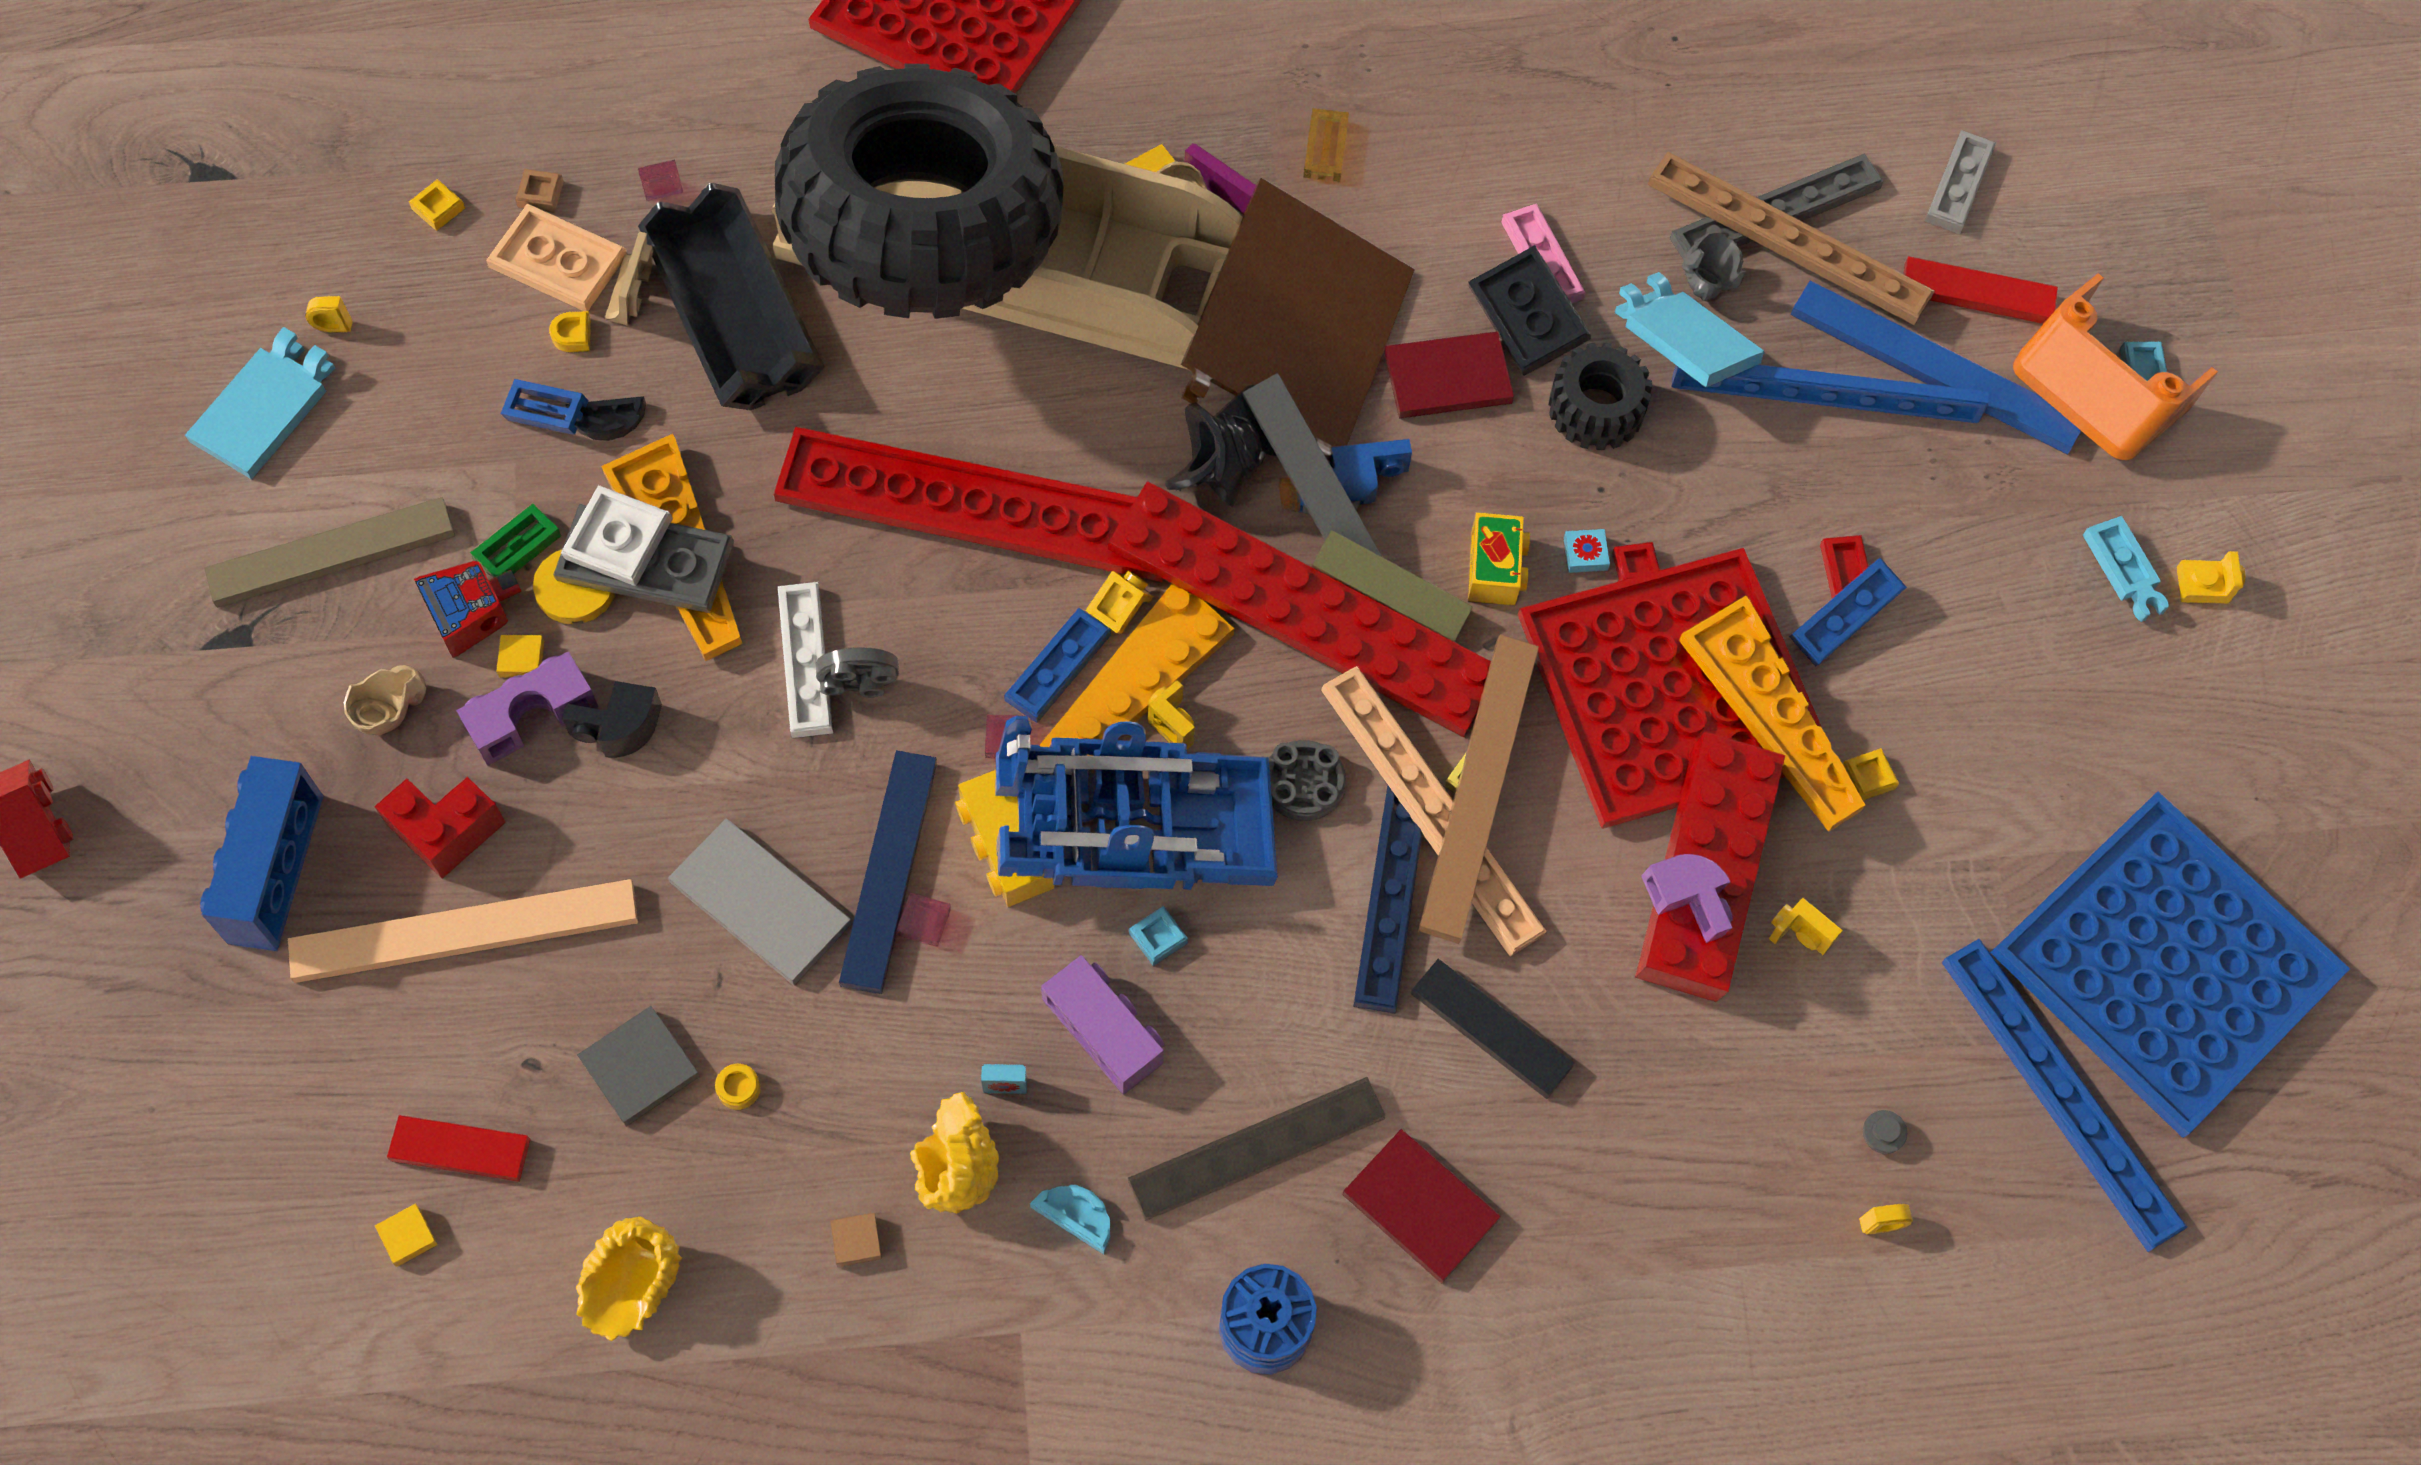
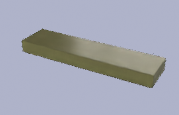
M1333 530L1330 531L1311 566L1453 642L1456 640L1473 608L1472 605Z

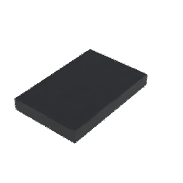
M1535 245L1468 281L1470 290L1494 329L1498 331L1500 339L1523 376L1591 340L1589 330Z

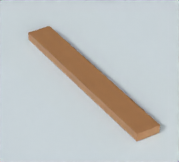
M1670 152L1665 154L1649 178L1648 185L1913 325H1915L1933 296L1934 290Z
M1501 634L1496 641L1420 922L1419 932L1457 944L1462 940L1539 646Z

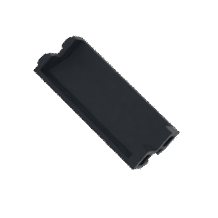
M710 183L701 191L689 207L661 201L650 210L638 225L640 232L647 233V245L652 246V258L720 405L751 411L764 406V398L784 390L787 396L803 391L825 366L740 190L734 187Z

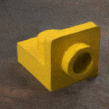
M2228 551L2221 561L2181 560L2176 567L2181 602L2229 604L2245 584V568L2239 563L2237 551Z
M1128 570L1123 575L1112 571L1085 611L1114 632L1122 634L1142 603H1150L1154 596L1144 590L1148 583Z
M1177 680L1168 688L1166 686L1159 688L1151 696L1148 702V723L1169 743H1185L1187 749H1189L1194 744L1195 726L1193 719L1184 709L1180 707L1176 709L1183 700L1184 688Z
M1802 898L1794 908L1786 904L1773 918L1771 924L1776 928L1769 940L1776 944L1791 928L1796 933L1797 939L1805 947L1817 950L1824 955L1843 930L1806 899Z

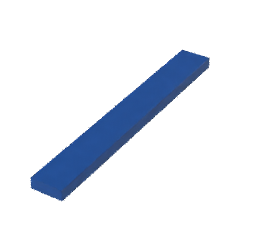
M1809 281L1792 309L1790 315L1929 385L1989 391V404L1984 413L2067 455L2081 432L2080 429L2038 394L1812 281Z
M1676 365L1672 375L1671 386L1685 390L1969 423H1979L1989 404V391L1756 365L1708 387L1703 386Z
M1977 939L1946 957L1942 961L1945 969L2147 1252L2185 1230L2187 1226L1982 941Z

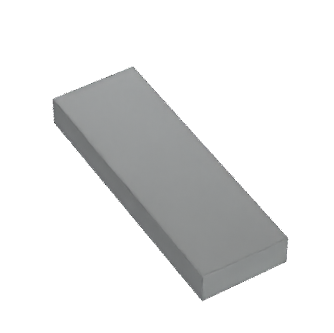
M1961 130L1925 222L1957 234L1961 233L1996 142Z

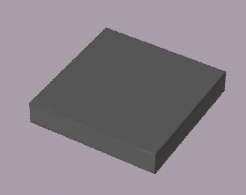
M652 1006L577 1054L626 1127L700 1077Z

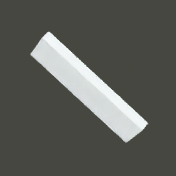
M818 582L778 586L792 738L832 734L830 695L820 692V682L816 679V661L826 654Z

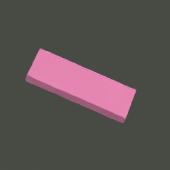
M1537 203L1504 214L1501 223L1518 254L1535 245L1570 302L1574 303L1583 300L1585 291Z

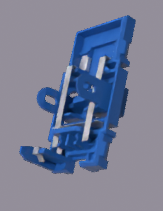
M1014 716L1006 721L999 751L996 752L995 796L1017 797L1019 832H1009V826L1007 825L999 829L996 840L998 876L1012 877L1013 873H1017V876L1042 877L1044 874V878H1053V885H1062L1063 878L1066 876L1071 877L1072 886H1095L1102 888L1173 889L1176 880L1183 882V889L1191 890L1193 884L1197 883L1198 880H1202L1203 883L1274 886L1278 873L1269 757L1221 755L1220 753L1204 752L1187 753V745L1185 743L1146 742V730L1144 727L1130 721L1118 722L1109 726L1105 730L1102 740L1056 737L1052 738L1050 747H1040L1039 745H1030L1032 722L1028 716ZM1127 734L1132 736L1130 741L1118 740L1121 735ZM1142 771H1148L1150 807H1160V815H1152L1148 810L1143 809L1145 799ZM1089 802V811L1082 812L1081 804H1088ZM1096 817H1103L1108 820H1115L1116 828L1113 830L1105 829L1104 819H1099L1095 833H1090V827H1082V822L1091 821ZM1144 818L1150 824L1161 825V830H1153L1140 825H1129V821ZM1091 850H1092V867H1093V871H1091ZM1151 850L1153 857V873H1150L1149 854Z

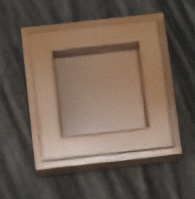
M524 169L515 199L518 208H525L527 204H530L543 211L555 213L564 183L562 174Z
M875 1213L830 1220L837 1267L882 1259Z

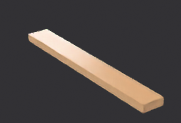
M1356 666L1324 684L1321 691L1439 856L1453 800ZM1486 847L1471 903L1511 957L1542 938L1547 931Z
M631 879L288 938L290 978L294 983L637 924L638 916L634 884Z

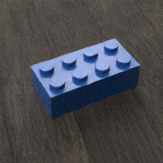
M250 756L247 769L242 770L238 778L237 790L239 795L235 808L230 809L225 821L227 834L222 848H219L214 855L213 879L210 888H206L202 894L200 909L201 915L227 944L278 951L324 795L301 763Z

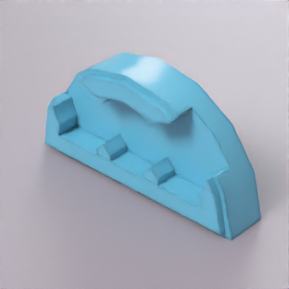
M1078 1185L1058 1186L1051 1190L1042 1191L1030 1203V1208L1104 1255L1110 1241V1218L1104 1203L1092 1191Z

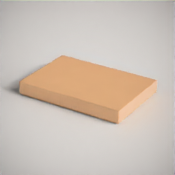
M527 204L486 261L489 268L582 311H589L622 264L627 252L624 247Z

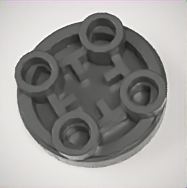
M857 647L832 651L818 658L815 664L816 679L820 682V692L825 695H838L844 691H860V695L863 697H879L885 693L884 686L891 684L899 676L898 658L888 651L875 648Z
M1310 740L1284 742L1275 747L1272 755L1269 757L1272 807L1283 816L1297 821L1317 820L1331 813L1340 803L1346 784L1345 769L1339 759L1337 750L1331 745H1323Z

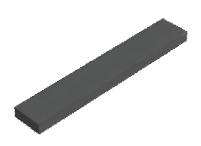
M1864 153L1756 198L1803 221L1881 189L1884 181ZM1710 217L1672 231L1670 236L1671 242L1682 259H1684V256L1695 242L1707 233L1720 232L1725 234L1727 238H1732L1737 247L1753 241Z
M1277 373L1244 391L1242 394L1323 538L1326 540L1330 531L1333 530L1382 557L1279 374Z

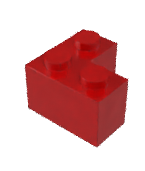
M30 759L0 772V846L20 879L70 857V841L74 840L71 829L63 817L56 819L49 808L53 804L50 792L54 791L48 775L43 768L36 771Z
M468 777L436 804H433L406 778L374 806L385 824L441 879L506 823L496 803Z

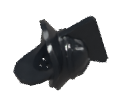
M1255 385L1246 386L1215 416L1211 415L1196 402L1189 404L1185 408V418L1192 447V460L1181 472L1165 482L1167 490L1181 491V489L1194 485L1198 487L1202 483H1207L1227 505L1233 507L1244 480L1250 479L1251 475L1257 472L1256 469L1263 463L1265 455L1277 456L1242 395L1244 391Z

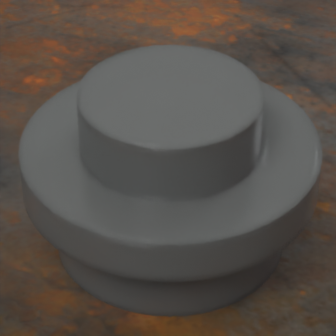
M1876 1111L1864 1122L1863 1137L1865 1142L1878 1153H1894L1907 1140L1908 1133L1905 1122L1892 1111Z

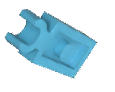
M2119 516L2087 528L2083 534L2085 541L2120 600L2132 598L2134 601L2133 613L2140 622L2148 618L2151 613L2146 604L2152 605L2158 615L2164 614L2169 607L2168 601L2163 594L2154 591L2161 580L2124 518Z

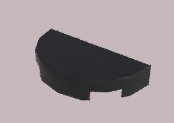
M641 396L588 402L586 407L582 406L580 409L583 413L581 421L576 420L574 425L578 428L577 431L580 434L593 440L610 441L624 437L636 429L643 419L646 408L645 398Z

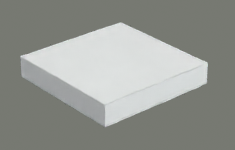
M598 485L561 554L568 561L636 586L673 518L668 511Z

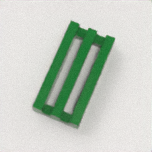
M531 504L470 553L473 560L479 561L483 570L493 578L510 570L514 574L560 538L561 533L559 528L534 504ZM535 520L538 521L537 524H535L532 528L526 531L523 535H518L521 531H523ZM507 542H509L508 546L495 557H493L490 561L487 559L498 549L504 546Z

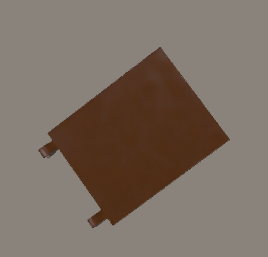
M1260 178L1199 319L1195 336L1191 338L1181 362L1183 367L1192 371V377L1186 385L1181 398L1189 403H1197L1199 397L1204 398L1206 396L1210 382L1236 396L1246 386L1257 385L1278 373L1326 459L1329 461L1332 447L1348 445L1415 269L1263 178Z

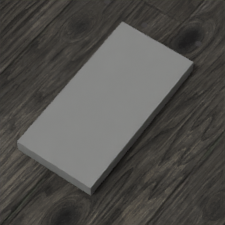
M727 818L668 877L670 884L793 986L851 925L850 918Z

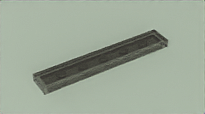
M1365 1077L1128 1177V1183L1145 1221L1382 1121L1386 1115L1368 1077Z

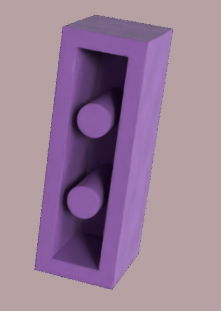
M1080 955L1041 985L1042 1000L1124 1095L1163 1064L1164 1050L1162 1047L1165 1045L1159 1034L1151 1026L1148 1025L1144 1028L1134 1017L1137 1011L1130 1000L1124 994L1116 996L1107 985L1110 983V980L1104 970L1096 962L1090 965Z

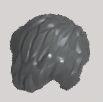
M1711 232L1700 237L1686 253L1682 264L1693 294L1701 298L1702 301L1717 297L1721 291L1738 288L1746 273L1745 270H1741L1744 262L1742 251L1737 247L1732 238H1727L1725 234L1720 232Z

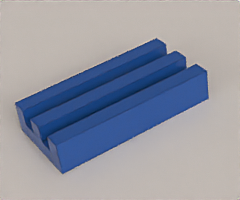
M514 379L500 414L508 421L575 435L578 428L574 424L576 420L581 421L583 413L580 409L582 406L586 407L589 400L582 393ZM521 393L569 403L570 407H560L545 402L519 398ZM515 407L564 417L565 419L561 420L539 414L516 410Z

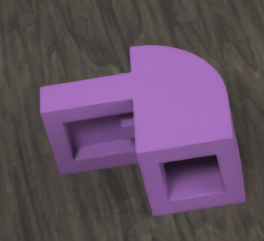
M1683 854L1652 864L1641 875L1657 914L1660 915L1689 904L1706 943L1722 938L1732 928L1730 923L1732 922L1730 907L1726 900L1719 898L1717 894L1730 883V880L1726 873L1713 861L1699 855Z

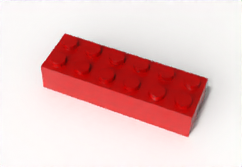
M1706 731L1693 745L1665 860L1683 854L1699 855L1713 861L1726 873L1730 883L1717 894L1719 898H1724L1732 913V922L1730 923L1732 928L1722 938L1706 943L1689 904L1660 915L1657 914L1653 905L1635 978L1717 1002L1729 992L1785 755Z

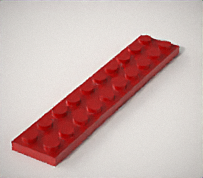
M796 426L774 491L775 502L1097 569L1115 571L1121 574H1126L1129 570L1141 578L1160 582L1163 579L1108 550V542L1137 498L1135 496Z
M1149 481L1146 482L1108 542V550L1342 674L1357 666L1376 692L1462 737L1466 734L1478 712L1491 664L1490 660Z

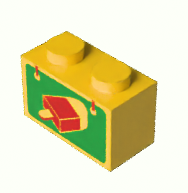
M1476 512L1471 531L1469 602L1515 606L1519 591L1526 592L1528 568L1521 566L1522 556H1528L1530 532H1523L1524 517Z

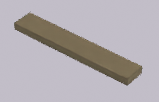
M443 497L207 566L204 569L212 601L218 608L455 537L446 503Z

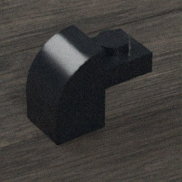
M615 681L607 710L566 704L562 720L569 735L574 739L584 743H595L598 740L605 757H623L638 751L650 740L658 722L662 703L655 687Z

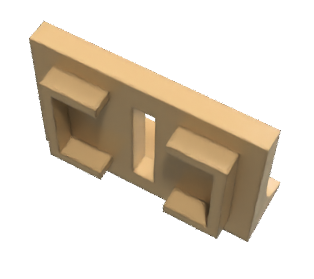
M639 232L632 255L624 256L605 320L628 326L630 316L637 317L642 303V299L637 298L641 281L648 282L653 267L652 246L647 245V233Z

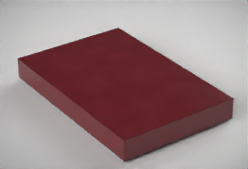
M1498 331L1385 346L1384 354L1399 419L1513 403L1514 394Z
M1402 1129L1395 1134L1344 1189L1342 1194L1441 1284L1501 1217Z

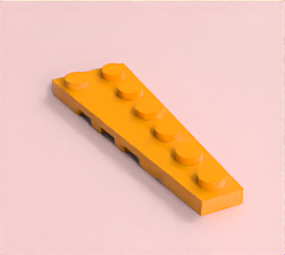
M673 433L601 466L613 491L670 512L673 518L671 523L705 530ZM722 579L710 613L676 606L705 661L742 645Z
M1171 584L1039 746L1050 747L1052 738L1056 737L1102 740L1105 730L1112 724L1125 721L1137 722L1148 712L1149 699L1159 688L1163 686L1168 688L1177 680L1181 683L1234 636V628L1203 599Z
M1744 596L1682 633L1679 641L1763 749L1785 755L1782 773L1828 832L1860 813L1865 807V803L1839 757L1831 749V743L1822 727L1816 725L1807 709L1809 704L1804 695L1796 690L1788 675L1790 671L1783 658L1779 659L1769 642L1771 637L1747 596Z

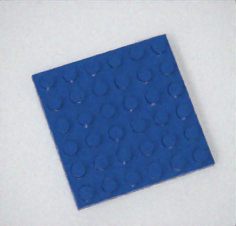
M2159 791L1990 952L2182 1138L2189 1135L2350 970L2343 961Z

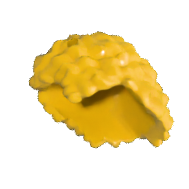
M965 1092L955 1093L953 1097L941 1100V1107L937 1111V1122L932 1126L934 1134L926 1137L923 1142H917L914 1147L915 1149L910 1152L911 1160L915 1163L916 1170L919 1171L917 1175L918 1180L915 1183V1190L919 1193V1201L927 1209L934 1208L940 1213L947 1211L957 1214L962 1210L972 1208L975 1204H981L989 1198L990 1192L994 1189L998 1180L997 1165L999 1154L995 1148V1142L990 1138L988 1128L983 1126L979 1107L974 1104L973 1099L967 1096Z
M638 1216L625 1218L623 1221H616L612 1227L604 1231L603 1237L596 1241V1247L584 1260L581 1271L582 1277L579 1278V1283L576 1286L577 1293L580 1295L576 1314L579 1317H583L582 1326L591 1329L592 1334L606 1337L609 1341H614L618 1336H629L632 1330H643L644 1319L652 1317V1314L657 1312L661 1299L667 1297L668 1289L676 1281V1275L680 1267L679 1262L682 1260V1257L678 1254L679 1245L675 1243L674 1236L670 1235L665 1230V1227H659L644 1217Z

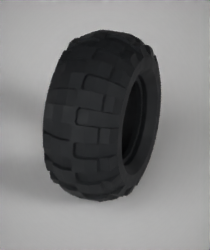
M905 63L904 69L885 70L878 66L857 71V79L850 82L835 80L818 91V98L814 99L812 103H804L787 129L780 144V152L775 160V212L779 226L787 243L792 244V249L798 261L806 268V272L820 286L832 285L833 289L838 291L839 299L861 308L869 303L883 307L884 315L908 319L910 312L932 313L935 319L960 316V309L970 305H975L983 310L1003 301L1004 294L1009 292L1011 287L1021 288L1048 254L1049 248L1058 235L1062 216L1064 190L1062 166L1057 153H1055L1052 140L1043 127L1042 121L1032 108H1023L1021 104L1017 103V94L999 83L986 85L977 81V74L953 68L950 72L929 69L930 64ZM920 181L943 184L962 190L964 193L937 198H913L894 195L874 187L896 182Z

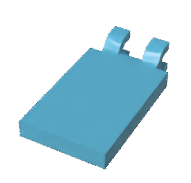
M1660 272L1648 276L1647 284L1652 286L1655 291L1646 295H1642L1641 291L1632 283L1620 288L1619 294L1627 302L1616 306L1615 314L1623 319H1627L1625 327L1703 386H1711L1761 364L1764 350L1686 293L1673 294L1668 279Z
M283 327L274 339L271 352L269 353L260 348L185 434L186 438L191 444L252 480L327 392L320 382L335 369L334 364L326 360L329 357L328 353L314 345L307 353L303 366L295 362L294 360L305 349L296 342L298 339L297 335Z

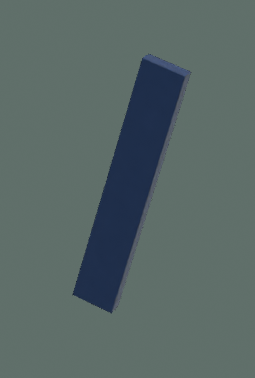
M898 750L895 752L839 979L840 987L878 994L883 992L937 767L936 757Z
M1388 784L1353 1007L1395 1014L1422 832Z

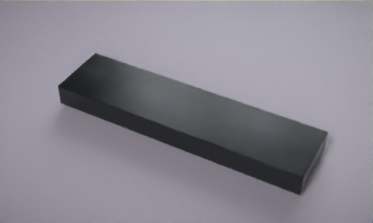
M1439 958L1412 989L1411 995L1546 1099L1549 1098L1575 1064Z

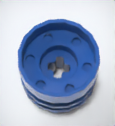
M1261 1264L1247 1268L1236 1276L1223 1295L1219 1334L1223 1348L1235 1364L1252 1373L1270 1375L1288 1370L1298 1362L1309 1346L1315 1328L1317 1306L1311 1288L1299 1274L1281 1265ZM1266 1306L1269 1312L1278 1311L1274 1323H1271L1267 1317L1259 1319L1261 1307Z

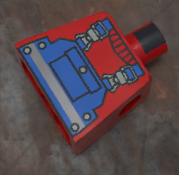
M471 561L414 578L452 658L459 656L505 626L508 619L500 602L522 592L511 570L488 580L479 561Z

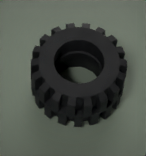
M1590 343L1586 345L1585 350L1577 347L1572 350L1571 357L1566 355L1562 359L1560 367L1557 368L1549 397L1548 406H1551L1549 415L1551 420H1556L1555 428L1559 433L1565 431L1567 433L1565 439L1571 443L1577 440L1581 442L1580 447L1588 449L1589 445H1595L1596 450H1605L1606 445L1609 444L1614 449L1620 447L1623 440L1629 442L1633 439L1635 432H1639L1652 396V380L1648 379L1649 371L1647 367H1639L1641 359L1635 354L1631 357L1628 356V349L1621 346L1618 350L1611 348V343H1603L1602 347H1597L1595 343ZM1588 389L1604 390L1613 395L1618 402L1599 404L1588 399L1582 391Z

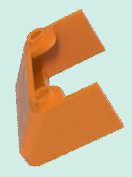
M2098 273L2060 304L2021 349L2013 362V370L2019 379L2109 455L2119 460H2130L2136 457L2192 408L2218 371L2211 367L2190 386L2178 376L2168 372L2157 373L2146 381L2089 333L2098 319L2095 308L2089 303V300L2104 279Z

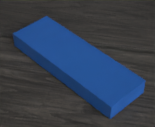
M1879 558L1789 637L1816 667L1907 587L1887 564Z
M1078 608L1005 693V702L1038 723L1109 639L1111 629Z

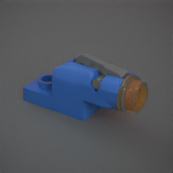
M1410 439L1332 447L1330 466L1356 511L1359 505H1366L1376 501L1378 489L1377 475L1394 477L1403 472H1409L1412 456ZM1289 476L1279 478V495L1282 509H1292V512L1310 514Z

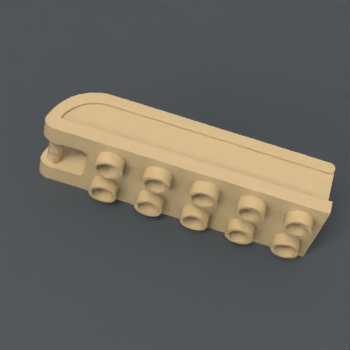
M1054 146L1055 153H1057L1062 166L1064 190L1059 231L1049 248L1048 254L1021 288L1011 287L1010 291L1004 294L1003 301L983 310L975 305L966 306L962 309L1185 368L1181 365L1191 338L1195 336L1199 319L1243 217L1219 196L1187 180ZM920 181L896 182L874 187L894 195L913 198H937L964 193L962 190L943 184ZM774 203L772 212L775 215L778 234L773 243L775 258L802 265L792 249V244L787 243L781 232ZM1177 266H1188L1211 273L1196 316L1180 312L1161 302L1171 272Z

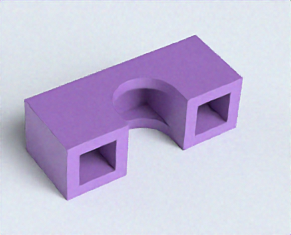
M568 651L560 656L547 658L538 668L524 675L509 678L500 688L486 695H478L466 702L465 706L456 711L488 766L524 747L517 732V724L525 712L534 708L548 709L555 714L561 726L565 724L562 716L566 704L597 708L599 706L590 686Z

